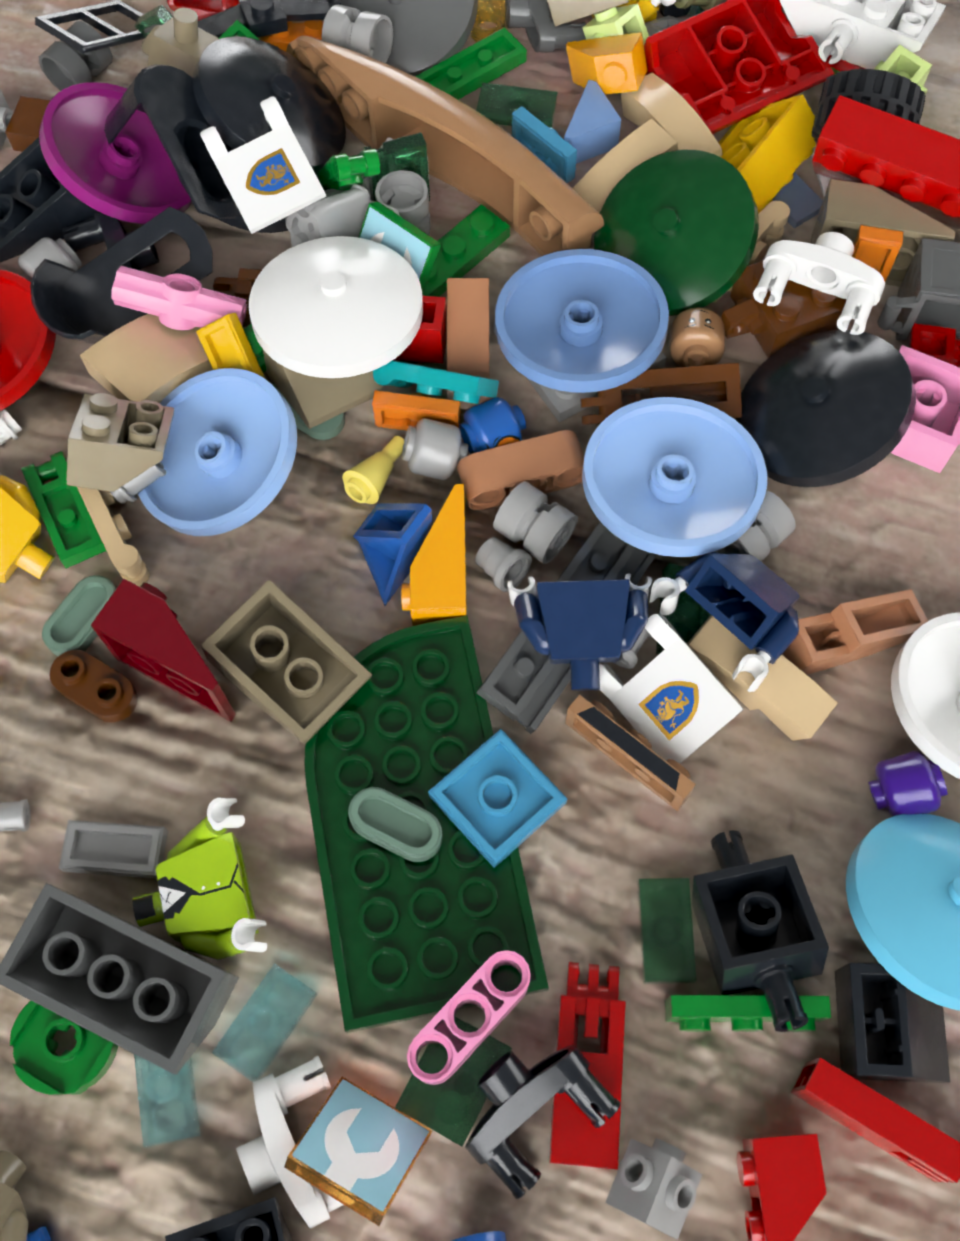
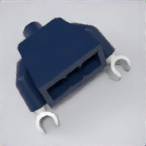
M711 552L700 556L675 574V580L668 577L658 578L653 583L649 602L651 603L657 598H665L660 607L659 613L661 615H669L675 611L679 594L685 590L689 596L750 650H756L757 654L745 655L732 674L733 680L742 671L749 672L754 676L755 680L747 690L748 692L758 689L768 673V663L774 664L799 633L798 614L793 608L800 598L798 592L759 559L750 554Z
M629 573L625 575L624 580L537 582L536 586L535 579L530 576L528 577L529 586L525 589L519 590L514 588L512 580L508 581L507 586L510 602L515 607L519 627L536 652L549 655L550 664L570 663L571 690L587 691L600 689L599 663L617 662L621 653H625L634 647L648 623V598L653 582L652 577L646 576L643 586L631 583V574Z

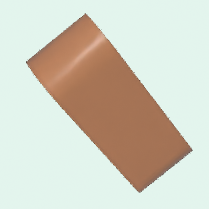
M563 430L470 454L461 459L456 468L461 483L464 484V493L469 507L473 510H484L501 506L510 492L524 481L529 482L545 494L580 484L582 482L585 456L577 434L571 430Z

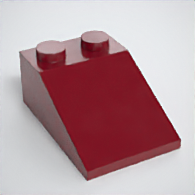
M123 579L91 623V627L116 660L232 722L236 716L235 711L213 674L177 621V614L166 604V595L151 584L143 582L139 587Z

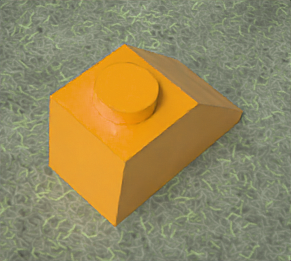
M642 32L572 41L566 44L573 83L583 88L586 87L588 80H593L598 83L605 95L638 91L648 71Z

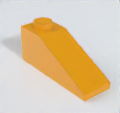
M464 484L454 485L410 566V583H402V610H410L413 626L467 615Z

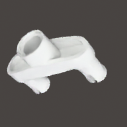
M825 232L818 237L815 244L791 240H781L773 243L764 258V272L753 292V296L756 301L763 304L767 292L771 291L767 306H776L782 299V294L788 280L815 290L847 299L842 313L838 317L837 326L841 331L846 332L849 322L853 319L854 324L850 334L859 335L865 331L866 322L872 307L880 301L885 281L882 275L874 268L852 257L854 245L847 236L837 232Z
M319 1056L274 1078L273 1073L253 1082L254 1100L262 1136L236 1148L254 1196L282 1183L297 1211L310 1229L330 1219L329 1212L358 1198V1196L325 1176L316 1181L314 1176L308 1178L303 1163L292 1156L296 1145L284 1118V1115L288 1114L287 1108L325 1089L331 1088L326 1072L305 1081L324 1072Z

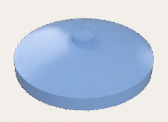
M235 368L217 369L199 374L185 381L160 402L162 406L174 408V417L164 457L160 461L166 470V475L158 478L138 493L143 505L155 518L171 529L183 534L212 536L229 532L244 525L260 514L273 501L282 489L293 466L297 449V426L288 402L271 383L258 374L247 370Z
M657 397L628 404L613 412L600 423L593 432L586 448L582 469V482L590 508L600 522L615 536L638 549L653 554L671 557H692L720 550L735 542L750 528L760 511L765 497L767 469L761 450L753 437L741 424L726 413L695 400Z

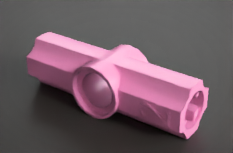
M120 266L112 286L111 299H113L115 305L159 316V320L163 325L176 330H190L194 327L203 328L231 313L237 314L243 327L247 310L246 299L202 288L199 280L185 274H169L161 277Z

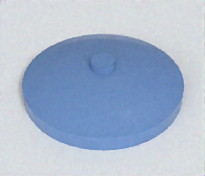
M594 249L557 251L527 263L506 282L498 296L495 309L497 341L508 362L522 375L540 385L559 391L576 393L597 392L615 388L645 372L658 358L663 349L669 322V310L665 294L658 282L648 271L623 256Z

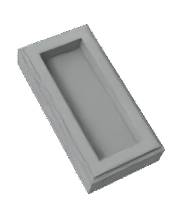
M68 820L59 869L63 872L157 879L156 866L163 862L168 830L165 827Z

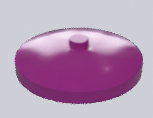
M99 82L79 83L61 90L50 100L40 124L39 141L41 150L55 177L76 198L107 216L139 224L147 223L168 207L181 212H185L189 208L192 200L182 186L176 169L146 113L136 110L111 145L108 144L104 131L106 118L127 88Z

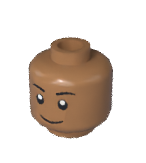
M701 307L690 308L681 312L674 319L670 329V354L675 363L680 367L714 365L721 360L725 351V327L721 317L714 311Z

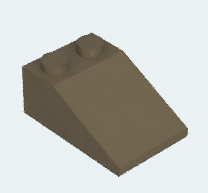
M830 179L812 231L811 243L815 244L818 237L825 232L841 233L854 243L860 225L904 232L903 243L885 282V285L900 287L922 238L953 242L956 231L874 185Z
M270 580L258 589L201 644L206 659L304 745L372 677V674Z

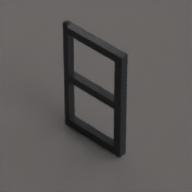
M120 0L35 17L36 26L83 54L142 40L150 33V31L145 33L143 31L145 29L124 33L96 17L98 15L119 11L146 28L154 24H162ZM81 19L110 37L84 42L57 26V24Z

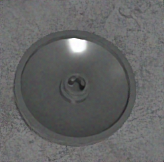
M339 0L341 5L357 8L361 12L370 11L383 14L390 18L393 26V45L386 64L413 76L421 74L457 54L462 49L474 26L478 7V0Z

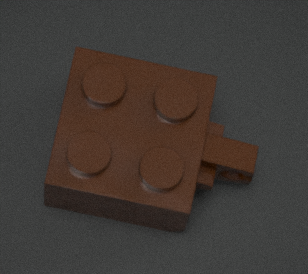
M763 261L747 266L740 278L735 282L730 294L735 306L723 311L721 315L727 339L751 332L769 358L781 348L803 337L825 331L840 330L837 326V320L842 313L847 299L788 280L778 305L767 306L771 291L767 292L763 304L755 300L753 292L764 272Z

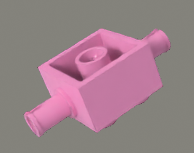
M902 345L899 352L908 364L914 381L916 405L907 432L891 453L940 473L960 444V368Z

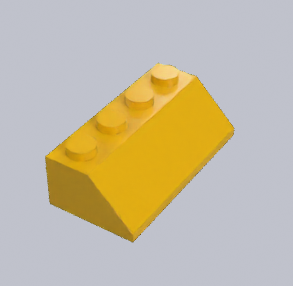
M803 94L771 103L759 113L733 124L718 142L722 148L721 158L732 164L747 182L754 196L758 214L773 201V198L780 189L793 179V173L799 165L814 152L813 148L817 144L814 141L815 138L812 137L815 116Z

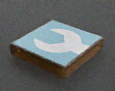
M342 1076L287 1156L284 1168L372 1223L380 1226L426 1146L432 1130Z

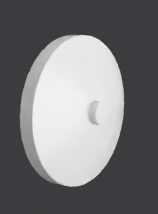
M324 237L291 247L279 254L264 267L256 278L250 292L249 314L258 343L280 365L297 373L313 377H351L386 365L411 344L422 322V289L418 276L412 266L391 248L378 242L358 237Z
M960 612L929 620L911 635L895 659L891 674V692L899 720L914 744L933 763L960 779Z

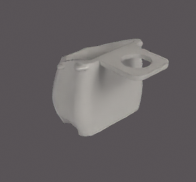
M358 184L353 185L350 190L327 189L324 191L326 194L325 198L285 217L286 228L290 232L291 247L324 237H359L369 203L375 201L370 200L367 189ZM383 204L384 206H386L387 208H389L390 210L399 215V212L396 208Z

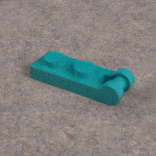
M390 361L386 365L373 370V378L377 384L408 388L413 383H417L416 392L434 396H442L443 389L454 391V400L479 404L480 396L496 398L499 380L397 361Z

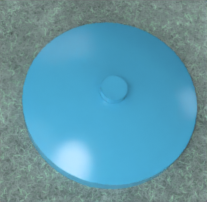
M901 814L893 816L876 825L859 842L850 857L846 872V895L851 916L862 940L889 974L924 999L937 1005L960 1011V823L931 814Z

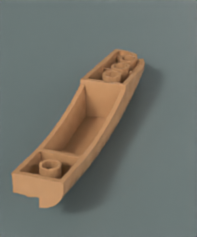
M303 35L289 43L286 52L306 65L326 85L340 107L345 126L368 149H376L378 151L386 139L390 137L426 153L430 175L455 187L485 206L510 225L541 256L569 249H590L592 234L604 226L602 215L531 150L490 119L433 85L359 52ZM401 155L404 163L418 168L417 163L412 158Z

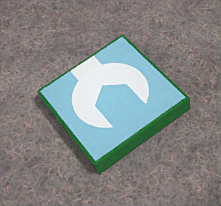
M380 202L369 203L358 238L383 244L407 260L418 276L423 296L441 243Z

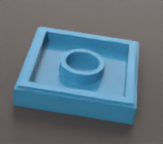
M502 729L497 731L428 791V795L493 868L499 865L567 803L568 799Z

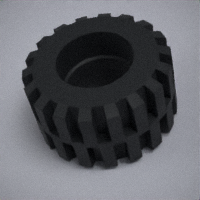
M852 69L838 72L836 75L828 77L823 84L812 129V137L815 138L814 141L817 143L819 135L839 95L920 124L926 95L918 84L892 72L876 69Z

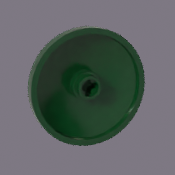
M686 149L666 152L636 166L613 188L600 211L604 219V226L595 232L594 250H602L623 256L648 271L658 282L665 294L669 316L679 315L690 308H703L726 293L740 278L751 260L758 238L759 216L757 205L743 176L725 159L700 150Z

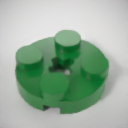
M29 1001L21 1010L10 1034V1046L13 1047V1057L16 1063H13L17 1076L29 1088L54 1096L77 1095L85 1092L107 1073L118 1050V1045L33 1001ZM72 1026L76 1030L74 1039L77 1041L72 1051L65 1050L59 1056L55 1052L59 1044L53 1039L54 1035L58 1030L67 1032Z

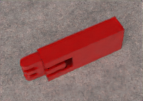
M568 962L566 995H561L559 999L556 1051L570 1045H574L577 1048L579 1015L585 1016L584 1038L589 1039L598 1038L599 1017H602L600 1053H581L590 1062L588 1069L621 1103L626 1001L618 1000L620 967L609 965L606 976L607 986L598 985L599 964H589L587 984H579V963ZM557 1092L553 1096L549 1163L618 1170L621 1104L617 1112L610 1119L606 1115L603 1116L606 1120L605 1124L595 1128L590 1119L565 1092L561 1094Z
M821 1057L805 1062L792 1088L791 1093L932 1181L958 1183V1180H960L959 1141Z

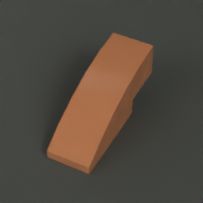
M447 278V371L490 379L489 278ZM447 390V400H454V391ZM480 396L479 404L489 400L490 397ZM460 401L461 414H464L468 408L478 404Z
M912 589L841 603L830 613L798 619L799 633L783 655L808 675L902 644L928 620Z

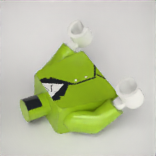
M236 798L213 799L208 806L207 816L168 852L165 861L156 866L159 891L134 897L132 900L134 916L139 927L165 920L168 935L177 942H181L186 950L216 960L241 954L245 951L264 952L267 949V943L255 942L254 935L259 933L258 928L267 924L266 921L256 920L241 843L232 832L225 833L227 828H239L245 823L243 815L229 816V809L237 802Z

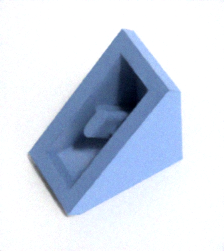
M588 80L564 135V140L577 149L576 164L609 152L619 143L621 118L598 83L593 80Z

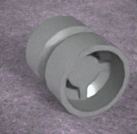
M337 4L330 8L324 19L322 40L386 63L393 45V26L390 18L386 15L370 11L361 12L357 8Z
M406 170L393 171L383 176L376 186V202L396 208L402 218L429 235L431 223L429 193L426 181L420 175Z
M524 481L510 492L500 506L493 522V528L514 543L521 540L524 541V550L542 563L547 564L558 555L571 537L577 525L578 516L558 502L550 505L547 504V495L529 482Z
M766 490L760 511L750 528L735 542L716 552L722 554H750L762 562L769 555L770 549L777 548L794 532L796 524L791 510L778 496Z

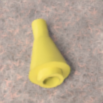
M394 436L381 452L375 453L343 473L342 478L345 491L350 498L358 503H377L392 471L393 463L402 454L404 444L402 437Z

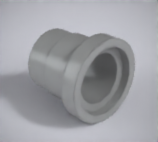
M492 537L484 542L475 558V563L494 579V585L503 592H508V581L512 580L514 588L523 581L532 562L531 556L524 550H515L497 537Z

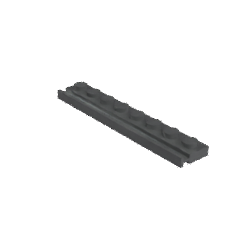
M599 521L556 582L624 580L625 575L629 573L631 574V583L636 585L657 554L643 551L624 542ZM521 630L476 693L511 720L518 721L531 734L536 731L570 682V663L550 664L549 655L536 652Z

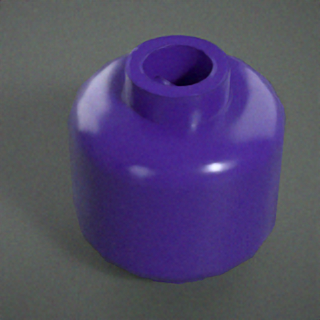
M912 751L878 762L875 767L877 780L868 782L877 810L887 808L892 817L901 814H928L935 812L941 806V796L948 795L940 767L930 759L927 760L925 755L919 751Z

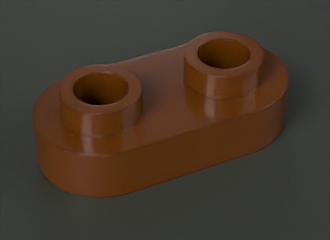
M70 650L59 655L51 665L50 680L53 686L64 697L105 722H119L129 717L135 710L138 695L131 682L124 675L90 654L81 650ZM79 666V671L76 675L66 677L70 668ZM116 689V694L113 698L103 700V695L107 690Z

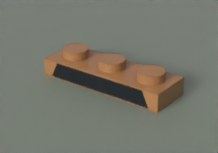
M579 694L567 709L565 724L678 811L690 797L696 785L690 780L689 772L675 760L667 759L665 761L652 751L651 743L641 733L633 729L626 731L613 721V714L602 703L596 700L589 702Z

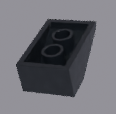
M39 137L0 172V262L23 254L41 238L49 237L54 241L59 238L63 240V227H69L95 217V212H98L76 198L55 177L43 156Z

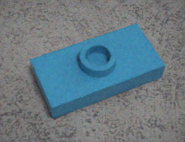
M523 106L512 113V136L531 150L567 184L575 178L577 149L560 137L555 129L546 126Z

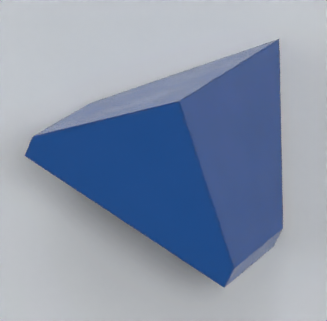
M378 503L353 535L360 544L385 606L410 573V566L433 525L432 509L427 504Z

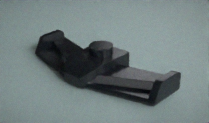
M239 0L238 5L199 20L198 27L219 38L238 20L258 38L288 31L287 21L324 20L330 8L337 4L341 5L339 0Z

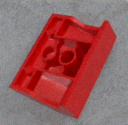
M729 0L647 37L644 44L648 70L646 75L653 73L676 90L697 112L712 134L759 113L771 103L791 98L823 83L828 77L835 74L828 61L824 62L820 58L819 47L812 35H796L782 12V5L779 0Z
M839 95L818 138L812 159L815 174L835 180L874 185L931 218L960 229V139Z

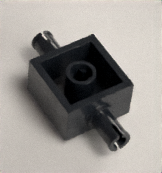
M730 830L731 842L728 843L725 832H721L711 840L713 850H715L721 870L694 875L692 907L721 995H731L758 988L763 989L774 1021L775 1031L788 1032L786 1022L789 1021L792 1030L799 1029L806 1025L809 1020L803 1010L793 981L822 975L829 950V945L793 854L750 863L742 842L741 833Z

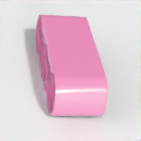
M505 950L496 952L488 958L413 1039L408 1047L407 1062L408 1067L417 1079L430 1085L441 1084L448 1080L523 999L528 991L531 974L528 963L521 955ZM509 965L518 970L522 981L515 990L504 992L495 988L491 981V976L499 966ZM475 1004L485 1013L484 1024L475 1032H464L455 1024V1014L463 1005ZM431 1043L440 1044L446 1049L448 1054L445 1067L434 1074L423 1072L418 1065L419 1052L424 1046Z

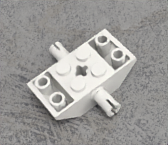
M779 0L796 35H812L819 47V56L824 62L831 55L829 64L837 63L842 59L865 69H875L880 61L885 62L899 44L912 53L919 51L946 5L938 3L936 0Z

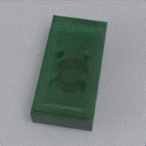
M482 83L476 111L495 124L512 126V113L523 106L546 126L552 128L558 92Z
M689 878L639 879L637 884L643 984L695 983L697 978Z

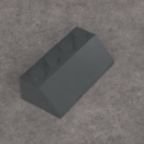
M47 883L0 964V985L174 1075L178 1074L214 1028L239 979L238 976L80 897Z

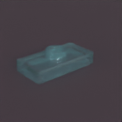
M274 963L212 1053L250 1081L255 1082L259 1080L305 1014L317 993Z
M134 1054L143 1147L149 1148L199 1137L200 1128L191 1057L178 1074L174 1075Z

